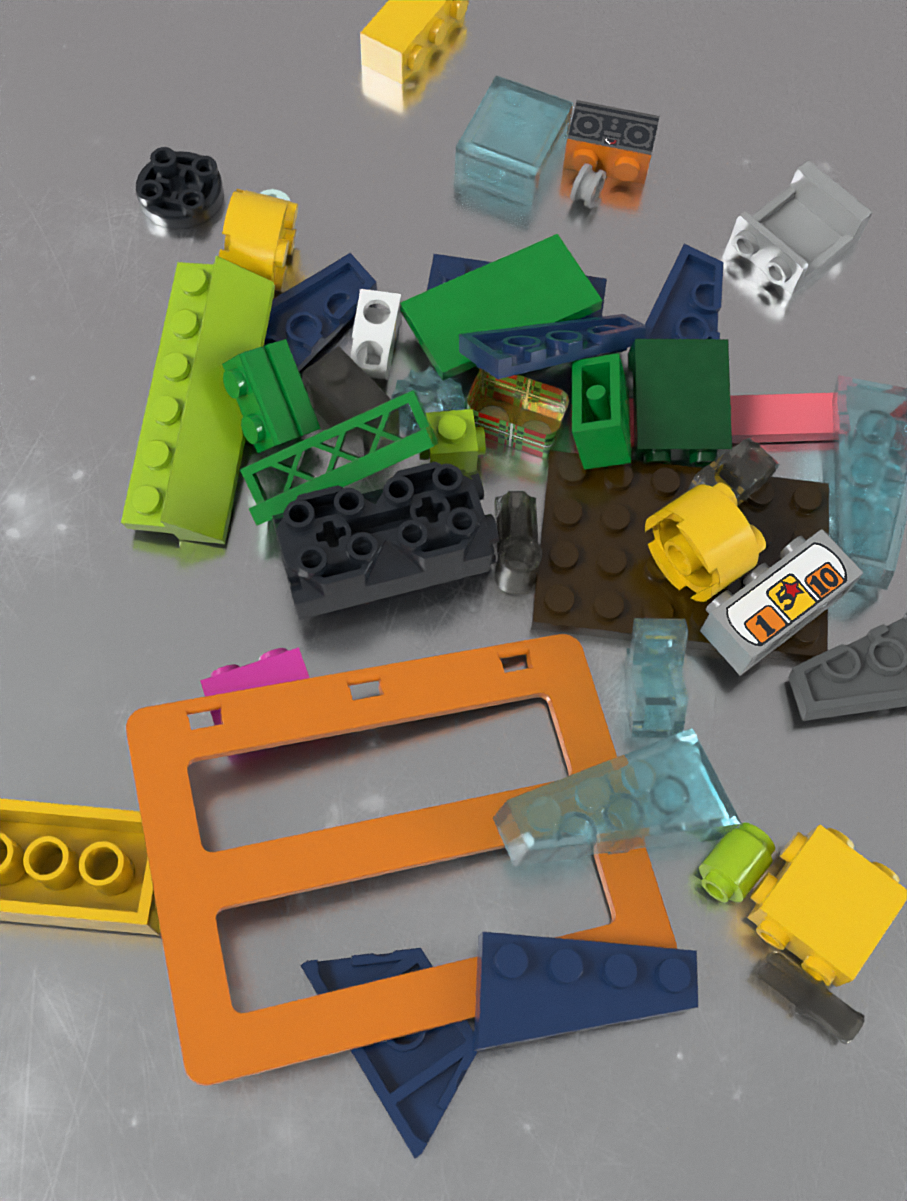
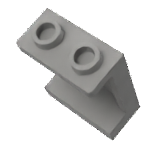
M807 160L796 169L791 185L754 215L751 216L748 212L744 211L737 217L729 243L736 248L740 255L748 258L765 272L772 282L780 285L789 294L793 295L860 240L873 212L812 162Z

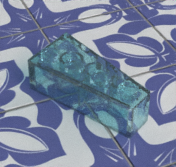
M838 375L832 399L837 545L862 570L863 574L856 582L857 584L887 590L896 570L907 522V388Z
M693 728L508 799L493 817L514 867L579 859L593 854L608 853V855L625 853L631 849L677 846L680 843L691 841H715L742 824Z

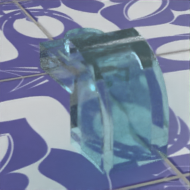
M634 618L631 647L626 648L625 659L626 710L631 737H683L689 698L682 674L688 637L685 619Z

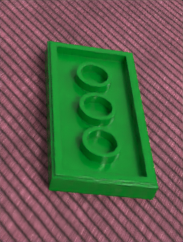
M557 233L400 302V312L441 380L444 381L476 366L474 362L459 353V334L578 320L600 310L603 300Z

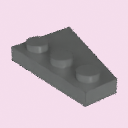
M907 613L896 622L887 626L882 624L869 630L865 637L848 645L840 644L792 668L788 678L802 721L907 706Z

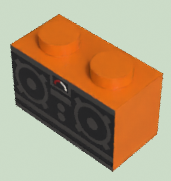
M577 100L567 138L563 168L580 171L582 166L587 163L592 165L594 172L599 170L605 171L606 177L645 184L660 116Z

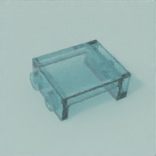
M496 75L456 145L454 176L532 205L538 193L540 175L559 138H565L570 130L574 103Z

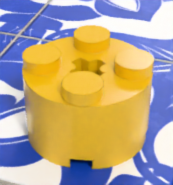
M237 189V191H234L223 225L222 234L226 235L224 250L219 249V257L273 281L275 290L282 292L287 274L286 257L287 254L292 255L296 240L297 229H294L298 213V203L248 190Z
M721 482L713 487L705 484L695 486L651 515L645 523V532L651 528L653 529L655 540L650 542L648 546L662 573L678 590L688 586L695 591L696 594L690 598L699 602L707 601L753 569L758 562L759 553L766 548V542L762 533L755 526L748 523L743 513L737 507V499L730 487Z

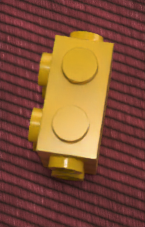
M819 824L807 835H803L798 831L787 843L779 855L786 861L785 865L776 877L768 872L754 889L750 899L757 904L747 918L758 926L756 932L764 941L780 950H784L786 947L803 961L801 967L809 976L826 986H830L832 983L838 987L855 979L907 901V889L899 884V877L890 868L878 862H870L855 851L853 842L846 835L833 828L826 829Z

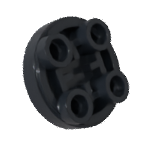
M169 147L157 148L151 153V161L143 167L136 180V194L143 213L154 223L172 229L191 228L209 220L220 208L224 196L222 179L216 161L207 155L202 156L187 151L174 152Z

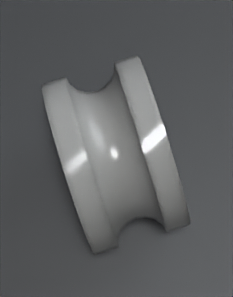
M585 163L575 179L570 200L577 202L579 199H582L585 202V207L592 208L604 186L606 172L603 170L594 172L592 165Z

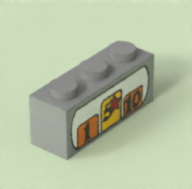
M822 529L808 540H805L802 536L794 539L780 552L779 556L782 558L772 567L762 563L743 580L745 587L734 595L727 590L707 606L706 611L709 613V616L700 631L740 676L845 596L862 576V570Z

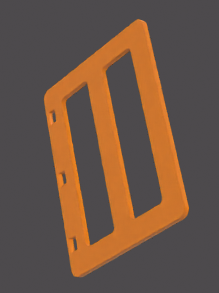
M551 635L148 706L136 710L127 720V740L183 1064L187 1076L198 1085L211 1086L475 1018L477 956L246 1013H239L232 1007L216 924L217 914L225 909L569 833L582 832L589 839L612 920L608 925L555 938L677 949L676 940L583 647L571 635ZM526 654L527 669L504 672L500 659ZM374 681L379 682V696L353 700L349 686ZM536 697L543 698L548 703L569 773L566 779L217 852H208L202 847L187 771L188 767L194 762ZM221 709L220 717L222 724L191 730L187 715Z

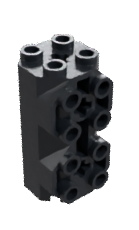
M427 463L399 470L393 477L388 479L383 489L363 494L353 488H343L339 485L300 494L296 500L288 504L284 513L273 515L274 528L278 544L281 547L282 560L298 619L301 620L490 571V565L496 563L493 544L499 542V535L493 515H485L480 500H484V489L479 473L477 471L467 473L464 469L460 470L452 464Z

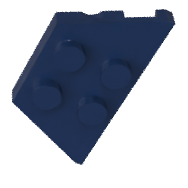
M422 948L395 950L393 953L377 955L374 953L352 955L351 958L318 961V959L308 960L300 965L317 995L433 967ZM467 1020L351 1050L414 1158L420 1156L425 1150L478 1052L474 1051V1031Z

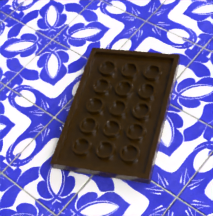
M550 450L531 629L718 652L700 631L709 616V613L706 611L707 606L723 592L729 590L734 595L745 587L743 580L762 563L772 567L782 559L779 556L780 552L797 537L802 536L805 540H808L821 529L829 536V483L741 473L744 480L741 482L736 481L733 484L722 474L725 472L729 474V471L715 470L712 475L717 473L744 499L737 504V507L743 513L748 523L755 526L762 533L766 542V548L759 553L758 562L753 569L707 601L699 602L690 598L696 594L695 591L688 586L678 590L662 573L648 546L650 542L655 540L653 529L651 528L645 532V523L651 515L695 486L705 484L713 487L716 485L709 478L712 476L710 475L712 469L655 462L643 464V461L631 460V463L584 469L579 453ZM828 609L765 657L805 662L828 651Z

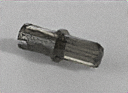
M778 951L767 954L757 970L758 977L796 1006L795 1013L799 1016L807 1014L845 1045L851 1042L859 1033L864 1024L865 1015L853 1009L828 990L822 978L820 981H816Z

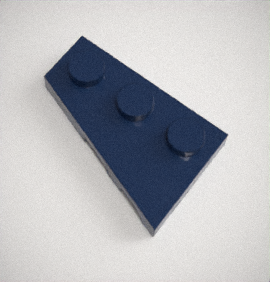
M684 243L646 320V339H720L718 313L722 305L724 262Z

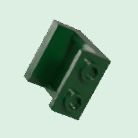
M635 339L627 353L628 371H633L634 445L631 448V460H643V464L651 462L671 464V460H689V465L693 467L715 466L719 457L723 455V459L732 450L728 339Z

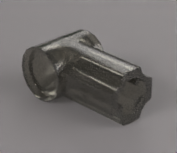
M508 491L502 496L495 497L494 516L499 535V542L496 543L494 578L501 590L508 594L519 595L525 594L535 585L543 553L538 543L536 497L529 496L526 491ZM519 561L527 567L515 568L508 562Z

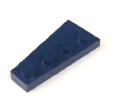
M482 932L478 936L474 1051L698 1008L696 950Z

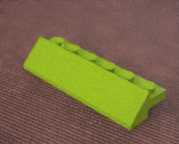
M215 256L214 264L177 262L121 523L127 529L173 533L180 540L225 544L246 438L241 428L243 415L237 400L232 398L224 387L223 374L225 370L222 364L240 353L264 346L275 284L273 281L219 256Z

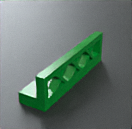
M412 390L240 469L256 505L248 508L256 526L272 520L273 515L284 513L288 504L296 500L300 494L337 485L345 487L437 445L439 442L416 391ZM409 403L420 430L404 438L385 431L391 412ZM382 416L379 427L366 423ZM355 427L376 434L369 454L362 457L342 450L348 431ZM339 435L335 447L323 443ZM382 437L395 441L378 449ZM312 447L332 454L326 473L320 476H315L299 469L305 451ZM296 455L292 466L281 462ZM339 457L351 461L335 469ZM270 466L289 473L283 493L268 499L256 473ZM296 476L308 480L293 488Z

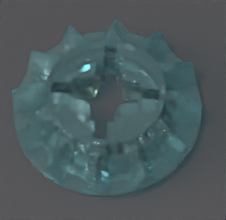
M431 366L426 371L415 372L411 369L408 376L403 380L397 379L395 390L391 395L392 400L415 390L420 399L419 394L427 396L430 392L437 390V404L429 401L425 406L422 405L425 413L464 410L465 398L462 393L461 383H456L451 378L442 381L438 373ZM409 403L393 410L396 419L405 428L413 432L420 430Z

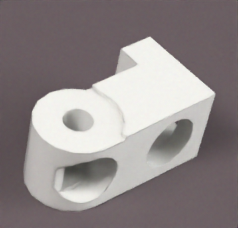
M360 289L352 334L353 344L350 358V374L352 376L388 379L396 336L402 320L400 312L401 294ZM373 304H382L386 306L389 310L371 308L369 306Z

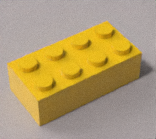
M0 798V921L159 935L160 925L140 811Z

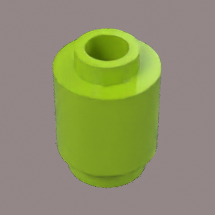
M743 822L738 828L729 829L699 866V872L703 877L701 881L702 886L712 897L726 903L729 900L742 902L772 864L771 855L776 849L775 844L764 831L750 823Z

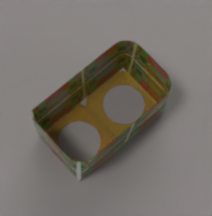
M480 368L467 397V409H473L475 427L483 426L486 439L548 460L550 450L553 448L569 404L568 395L561 389L520 375L496 379L486 371L484 372L482 388V369ZM487 406H498L506 411L509 422L481 413L480 411ZM520 408H523V409H526V410H524V411H522V412L520 413V410H519V409H520ZM529 421H542L549 426L552 433L543 434L522 426Z

